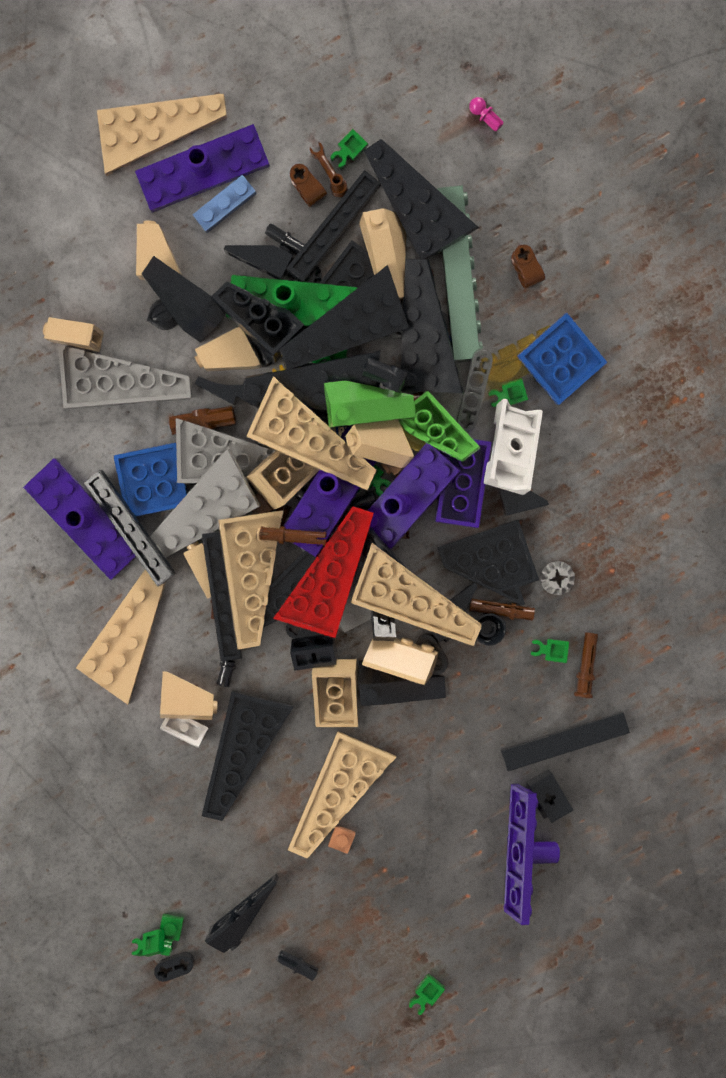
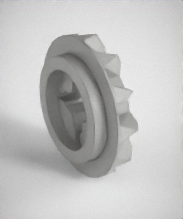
M554 561L547 564L542 570L541 584L548 593L563 595L569 592L574 585L575 574L568 564ZM556 569L559 575L566 576V578L560 581V587L556 581H549V579L556 576Z

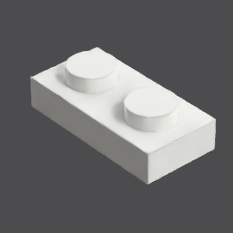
M165 718L160 727L161 730L199 748L208 731V727L192 719Z

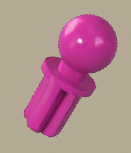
M475 97L471 100L469 104L470 111L474 115H481V122L484 121L491 129L498 131L504 122L492 111L493 108L489 107L487 109L486 102L481 97Z

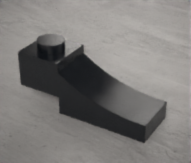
M198 376L194 383L234 406L238 399L243 400L245 381L243 385H225ZM243 400L256 408H258L261 403L258 401Z

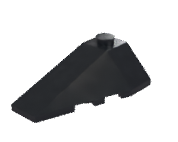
M155 256L151 258L141 273L155 294L166 306V309L177 321L180 328L200 343L218 326L226 314L212 299L211 295Z
M227 281L211 296L274 363L281 358L279 349L300 334L304 328V324L289 310L273 305L264 298L260 299Z
M359 660L361 706L446 698L445 676L432 674L427 683L422 685L362 665L363 660Z
M277 873L210 927L205 942L223 953L229 949L231 951L236 949L241 944L240 940L277 884L279 878Z

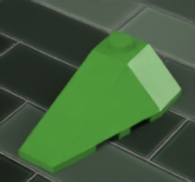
M350 381L324 383L329 427L416 417L414 397L411 394L398 393Z
M429 391L414 401L416 417L398 419L400 425L407 433L462 462L480 449L479 445Z

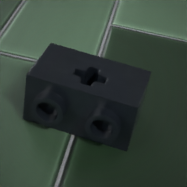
M549 769L527 781L530 786L528 789L537 794L541 805L538 807V810L544 819L548 817L550 822L553 823L574 811ZM549 793L552 798L549 801L546 799L545 794Z

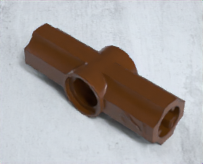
M233 406L211 410L210 408L191 411L192 413L169 417L172 435H176V418L212 430L236 424Z

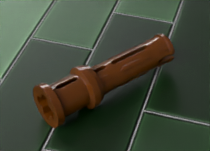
M585 632L580 672L576 674L578 683L574 696L593 698V694H591L592 684L596 678L593 674L599 634Z

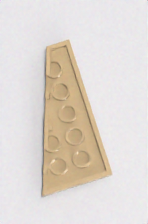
M224 93L97 110L106 176L121 167L125 168L131 165L133 161L142 157L145 158L174 144L173 142L183 137L191 136V133L201 128L205 129L226 119L227 112Z
M273 376L247 437L368 490L376 469L364 458L353 455L350 447L341 437Z
M284 510L218 520L237 649L260 646L277 541L260 540L259 535H269L268 533H260L261 526L280 528Z
M371 544L351 600L352 604L474 646L481 630V623L376 545Z
M146 570L141 574L76 667V669L127 705L131 701L133 688L137 681L139 668L151 634L150 631L165 587V583L157 587Z
M337 731L290 842L288 851L308 858L344 815L366 793L374 781L381 776L389 764L396 759V755Z

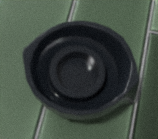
M160 299L152 304L147 318L149 323L161 330L173 329L178 324Z
M485 614L477 619L481 623V630L476 639L477 641L486 646L496 645L502 641L506 633V622L495 614Z

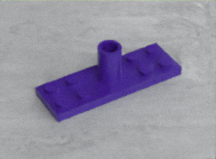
M252 124L204 144L194 145L184 152L135 170L149 209L153 213L234 181L241 175L246 176L267 168L270 164L256 128Z
M347 426L346 429L344 430V432H343L342 435H341V438H342L345 442H346V437H345V436H346V434L350 431V429H351L352 427H348V426ZM364 458L373 467L377 462ZM319 470L284 527L286 529L326 531L327 537H318V539H327L328 541L360 487L344 481L331 473ZM329 485H335L333 490L326 492V488ZM293 543L315 557L320 554L324 547L323 545Z
M426 443L370 507L368 511L374 513L370 527L392 550L462 470L439 449ZM397 501H398V503H399V510H398V508H397V506H396V502H397Z
M53 458L23 487L110 580H113L136 558L101 506L56 458ZM78 514H80L81 521L79 524L77 522Z
M511 784L504 912L520 925H529L532 915L530 903L531 895L533 894V864L558 863L560 849L555 841L534 842V832L537 828L535 818L536 808L538 807L537 794L519 784Z

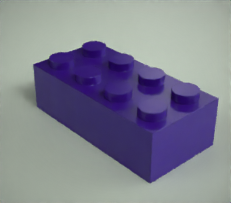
M473 439L480 449L463 462L445 453V456L462 471L439 495L435 522L479 528L485 491L484 477L486 466L489 462L492 442Z

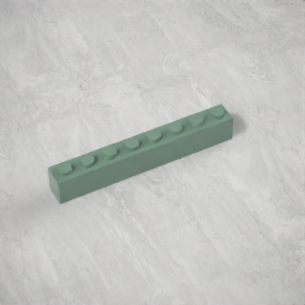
M463 185L437 188L470 219L469 213H465V206L468 205V194L463 192ZM471 235L465 236L442 251L449 330L455 363L470 362L474 352L483 348L482 342H478L481 324L480 320L476 321L479 303L478 299H474L473 292L477 291L476 278H472L471 272L472 269H475L474 257L470 256L469 248H472Z

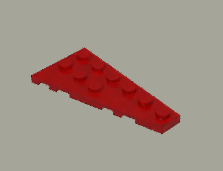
M354 506L351 508L273 619L336 638L374 515L373 512Z

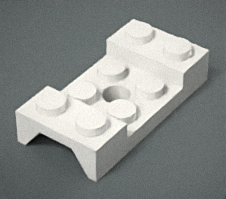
M503 399L497 404L494 418L496 429L491 459L486 466L484 484L521 495L531 490L542 410H520L511 407L507 399ZM511 441L518 443L519 450L513 449Z

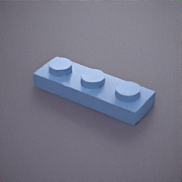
M241 175L192 215L205 232L208 233L257 193L246 178Z

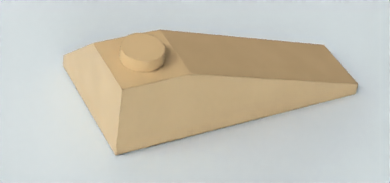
M382 208L363 212L359 225L374 275L388 265L399 299H403L406 231L399 217L393 211Z

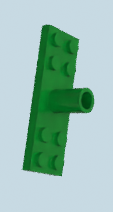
M239 275L231 276V284L250 292V294L260 299L264 298L273 305L289 310L304 324V327H309L357 289V287Z

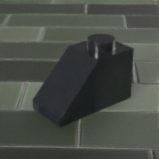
M508 490L499 491L505 516L549 505L546 499L532 491L524 495Z

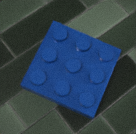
M568 313L563 314L517 355L518 359L557 405H560L607 363Z
M176 443L113 455L122 498L136 517L175 509L187 495L186 483H177Z

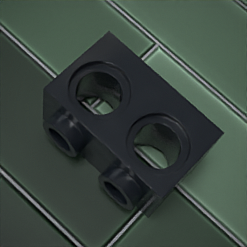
M317 635L291 640L290 654L294 671L337 665L335 638Z

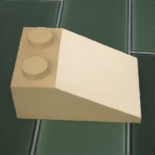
M275 450L245 478L273 509L284 506L320 469Z
M337 659V665L313 668L312 683L316 727H358L357 659Z

